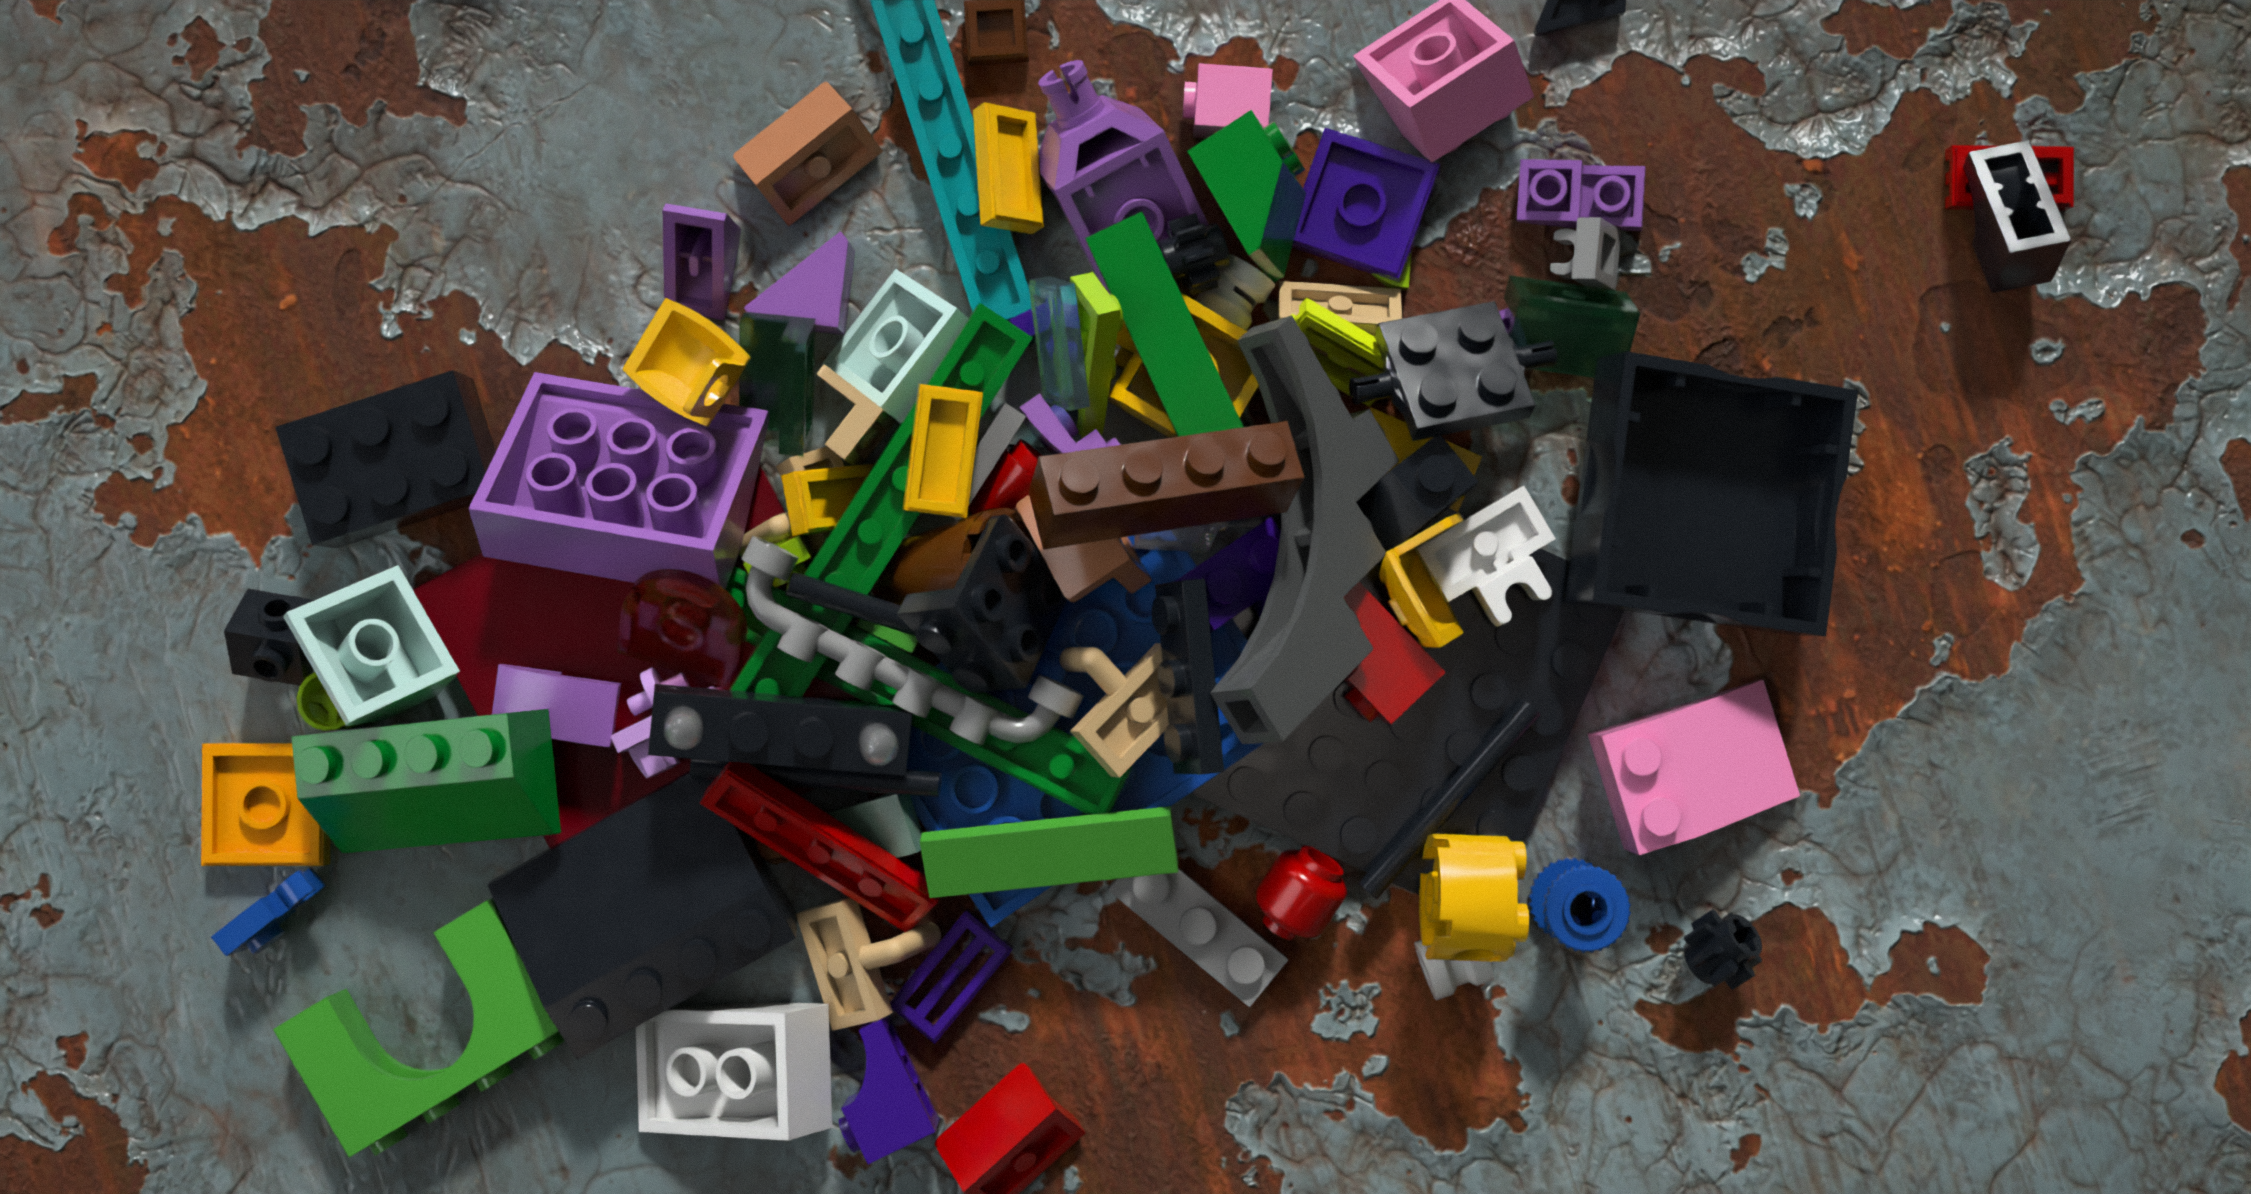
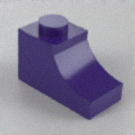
M890 1015L877 1021L864 1023L859 1029L866 1054L864 1081L860 1091L846 1099L841 1107L844 1117L838 1120L840 1130L848 1147L853 1153L861 1150L867 1164L875 1162L934 1133L940 1121Z

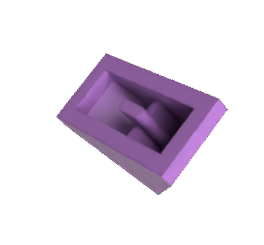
M666 203L662 210L664 299L668 298L678 302L704 317L724 320L728 309L741 228L726 213Z
M840 231L747 304L744 309L761 326L845 335L855 257L854 248Z

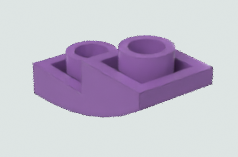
M1520 159L1517 222L1577 228V218L1601 217L1622 231H1642L1646 177L1645 166L1583 165L1582 160Z
M1040 393L1019 407L1020 413L1026 416L1023 421L1024 424L1052 455L1121 445L1116 438L1105 442L1097 429L1075 443L1072 437L1078 434L1079 430L1069 414L1059 402L1049 407Z
M499 664L492 715L549 709L552 739L611 747L613 742L610 736L615 733L621 683L564 676L562 672Z

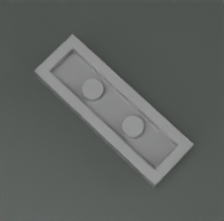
M1179 867L1178 873L1115 879L1108 887L1109 892L1249 1007L1288 961V958Z

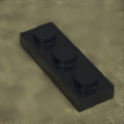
M1205 579L1155 584L1156 598L1152 604V621L1155 630L1160 634L1162 662L1158 669V683L1160 691L1167 702L1169 725L1164 734L1167 756L1173 762L1174 774L1202 775L1224 772L1218 705L1210 694L1216 683Z

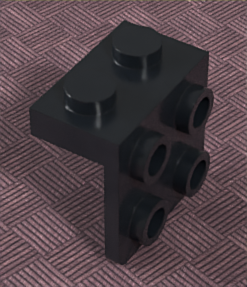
M1003 514L992 516L988 520L954 589L907 594L897 615L916 634L918 642L926 649L932 651L947 667L959 686L970 693H984L986 691L1026 688L1068 599L1061 592L1041 553L1008 515Z

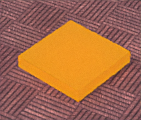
M292 743L202 744L201 866H325L330 864L331 839L297 798Z

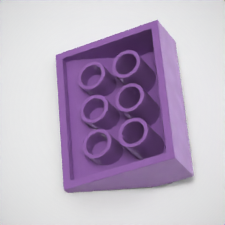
M534 372L469 507L482 555L489 558L722 598L741 549L769 424V411L723 403L709 427H706L670 410L640 389Z

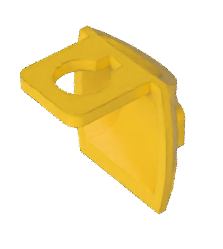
M665 298L622 370L643 391L659 403L687 419L709 427L751 357L736 341L709 319L678 302Z
M1460 513L1443 519L1395 548L1390 549L1385 553L1381 564L1379 578L1388 590L1391 599L1388 601V604L1394 611L1400 625H1406L1419 639L1418 643L1423 647L1440 648L1464 633L1449 603L1445 602L1414 550L1464 521Z

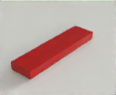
M729 762L706 789L700 801V804L904 932L911 930L939 901L940 897L929 898L926 876L748 763Z

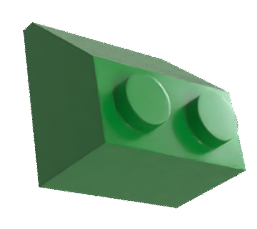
M1250 110L1187 152L1248 255L1275 283L1285 276L1306 193L1296 176L1305 171V168L1276 123L1273 121L1264 127L1254 112Z

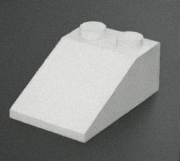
M776 1002L673 1006L636 1027L639 1132L789 1141L832 1128L828 1004Z

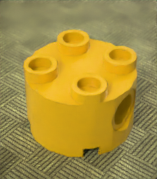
M1429 835L1424 846L1422 859L1434 860L1433 872H1429V874L1420 873L1419 886L1422 945L1430 946L1427 947L1425 954L1427 960L1508 961L1509 957L1514 956L1516 942H1526L1529 932L1528 906L1526 903H1518L1517 880L1524 879L1527 862L1524 842L1510 841L1507 836Z

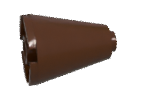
M992 508L904 538L871 591L876 598L902 605L907 594L954 589L988 520L992 516L1008 515L1038 551L1039 549L1024 521H1017L1011 515L1016 511L1010 508Z

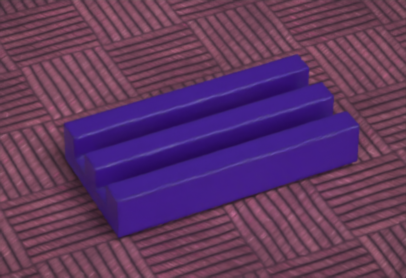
M967 908L890 1001L891 1008L935 1044L1014 947L1005 939L1002 940L995 934L992 928L987 924H983ZM968 928L976 935L975 938L916 1009L912 1008L906 1001ZM987 944L994 950V953L934 1025L931 1024L924 1017L983 946Z

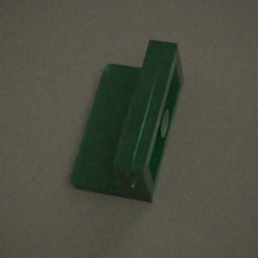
M1509 275L1504 294V300L1513 315L1508 335L1515 342V345L1520 347L1552 340L1554 343L1553 348L1557 350V364L1555 366L1534 370L1595 378L1597 358L1624 351L1630 352L1640 312L1627 292Z
M745 312L739 321V345L747 352L751 359L739 377V406L769 411L770 419L767 430L779 431V454L804 456L814 424L816 319Z

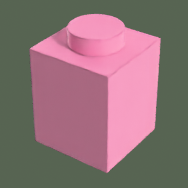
M1199 63L1197 82H1185L1182 119L1194 120L1193 138L1207 139L1250 110L1254 112L1264 127L1269 125L1273 69Z

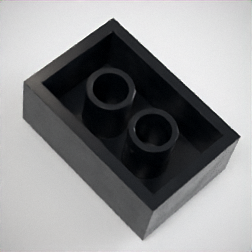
M454 370L275 427L311 543L314 546L340 548L470 506L496 453L474 379Z

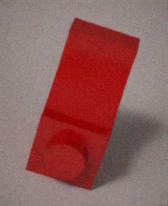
M1358 582L1343 598L1348 607L1358 617L1360 627L1374 650L1344 679L1352 688L1345 695V698L1369 723L1379 716L1384 723L1392 724L1446 672L1377 599Z

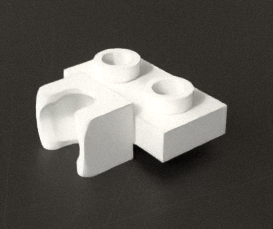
M1525 486L1515 489L1466 518L1461 523L1414 549L1445 602H1450L1472 589L1489 620L1497 627L1511 620L1512 613L1506 603L1505 593L1512 584L1520 585L1532 600H1546L1552 596L1551 587L1533 557H1529V554L1556 538Z

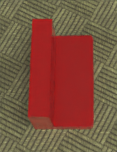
M1020 1063L935 1140L934 1145L963 1193L1019 1194L1086 1132L1074 1115L1051 1098L1033 1070L1025 1063Z

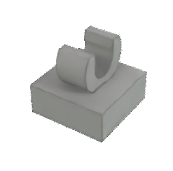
M1601 217L1577 218L1576 231L1568 228L1560 229L1554 232L1553 240L1560 244H1574L1573 258L1564 264L1551 263L1550 271L1562 278L1573 279L1592 290H1616L1622 230Z

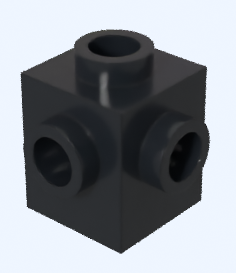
M248 588L224 629L232 674L257 678L268 682H281L300 686L306 677L312 674L314 669L283 616L286 612L314 600Z

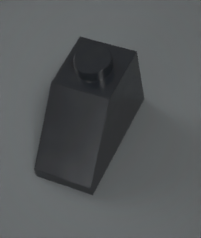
M1436 436L1390 470L1356 503L1363 515L1370 521L1375 535L1385 552L1413 537L1464 497L1479 481L1442 436Z

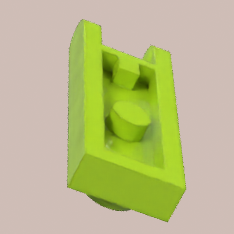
M1093 272L1070 277L1055 397L1056 402H1059L1066 412L1078 410L1077 428L1081 438H1084L1095 429H1097L1100 435L1103 434L1110 383L1116 375L1114 355L1117 334L1123 327V313L1118 299L1107 292Z

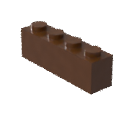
M1288 421L1039 456L1028 493L1044 550L1285 513L1288 511L1305 477Z

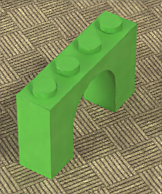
M493 898L486 900L433 932L464 983L473 1006L474 1022L469 1043L463 1054L453 1065L441 1069L423 1070L402 1064L391 1057L377 1041L347 988L325 997L273 1029L348 1157L353 1156L368 1146L374 1156L380 1154L408 1136L402 1125L421 1114L427 1124L433 1122L461 1104L455 1093L474 1082L480 1092L513 1073L508 1061L527 1050L533 1060L565 1042L544 1009Z

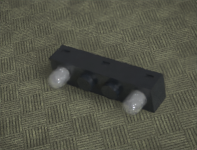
M655 684L648 755L906 776L912 713L896 704Z

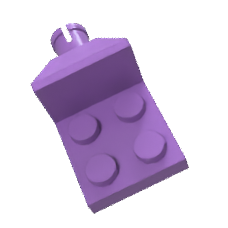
M1074 60L1059 66L1070 87V93H1068L1061 78L1058 79L1053 70L1046 73L1038 82L1042 93L1047 96L1056 114V120L1048 124L1038 153L1039 172L1041 179L1055 195L1094 274L1110 294L1086 243V237L1139 212H1143L1156 242L1168 238L1166 230H1169V221L1196 213L1200 224L1204 223L1205 226L1209 224L1164 130L1140 108L1104 95L1098 96L1090 82L1083 61Z

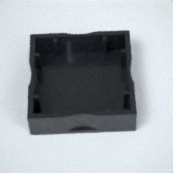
M1629 351L1597 358L1565 602L1786 635L1826 637L1837 556L1836 512L1839 497L1847 478L1858 390L1782 377H1740L1720 371L1706 364Z

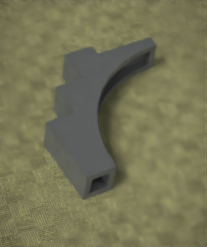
M1292 315L1252 327L1237 340L1259 384L1270 422L1288 421L1305 477L1288 511L1281 513V534L1275 573L1260 620L1238 660L1210 692L1242 745L1284 741L1374 650L1360 627L1358 617L1348 607L1343 597L1386 553L1375 535L1370 521L1363 515L1356 502L1399 462L1382 427L1377 423L1370 409L1353 413L1348 412L1338 390L1331 383L1311 349L1307 337L1300 330Z

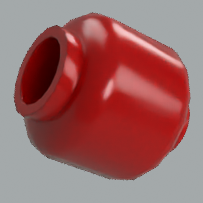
M1304 845L1300 850H1284L1277 856L1256 889L1257 904L1265 914L1262 919L1265 926L1274 934L1287 940H1293L1296 935L1305 938H1315L1322 934L1347 896L1346 885L1341 878L1344 874L1342 867L1332 857L1311 846Z

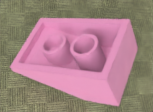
M1757 680L1587 733L1623 848L1637 855L1700 837L1800 796L1764 680Z

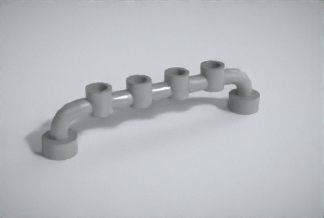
M752 536L741 558L746 563L752 565L746 584L748 604L759 621L771 630L782 634L777 645L779 649L809 663H812L817 652L840 662L835 672L837 677L864 690L869 691L874 679L897 690L892 700L894 704L920 717L926 718L931 707L955 718L949 729L976 744L983 745L988 734L1013 743L1035 741L1047 734L1061 715L1073 719L1084 695L1076 690L1039 674L1028 695L1031 700L1038 703L1036 709L1025 718L1011 717L986 702L970 695H965L919 670L907 667L863 643L851 640L807 616L793 612L778 604L772 596L771 588L774 578L777 577L788 581L799 559L796 555L764 539Z

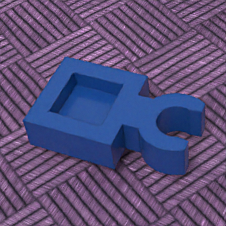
M309 867L304 872L298 870L284 880L272 893L257 900L211 936V938L225 956L247 949L255 955L277 941L285 933L280 924L294 914L296 908L323 890L326 885L312 867Z

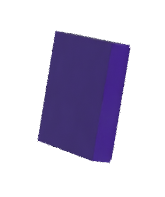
M1325 128L1303 187L1306 196L1292 248L1400 283L1439 176L1440 164L1436 162L1431 163L1429 160Z

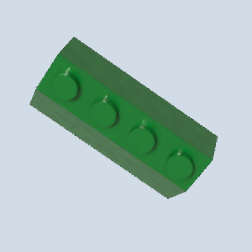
M549 709L291 736L297 798L341 853L561 833Z

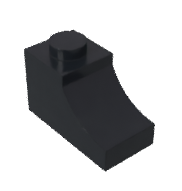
M2029 140L1969 152L1963 168L1970 186L1974 207L1975 237L1972 241V246L1991 293L2052 282L2072 240Z

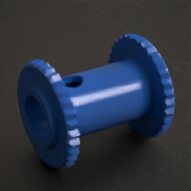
M1575 857L1572 859L1565 858L1563 860L1557 859L1555 863L1550 862L1548 867H1543L1542 872H1538L1537 878L1533 879V885L1530 887L1531 892L1528 895L1530 898L1528 904L1531 906L1530 913L1533 914V920L1537 922L1538 927L1542 928L1544 933H1549L1551 938H1557L1558 943L1564 944L1566 948H1572L1573 951L1580 950L1582 953L1587 951L1593 953L1595 950L1601 951L1603 948H1609L1610 944L1616 943L1617 938L1622 937V932L1626 930V925L1630 922L1628 917L1631 914L1629 910L1631 904L1628 902L1629 896L1626 894V888L1622 887L1621 881L1617 880L1616 876L1610 874L1608 870H1602L1599 866L1593 867L1591 862L1586 863L1584 859L1577 860ZM1583 892L1587 896L1586 906L1580 914L1574 915L1570 913L1571 903L1578 894Z

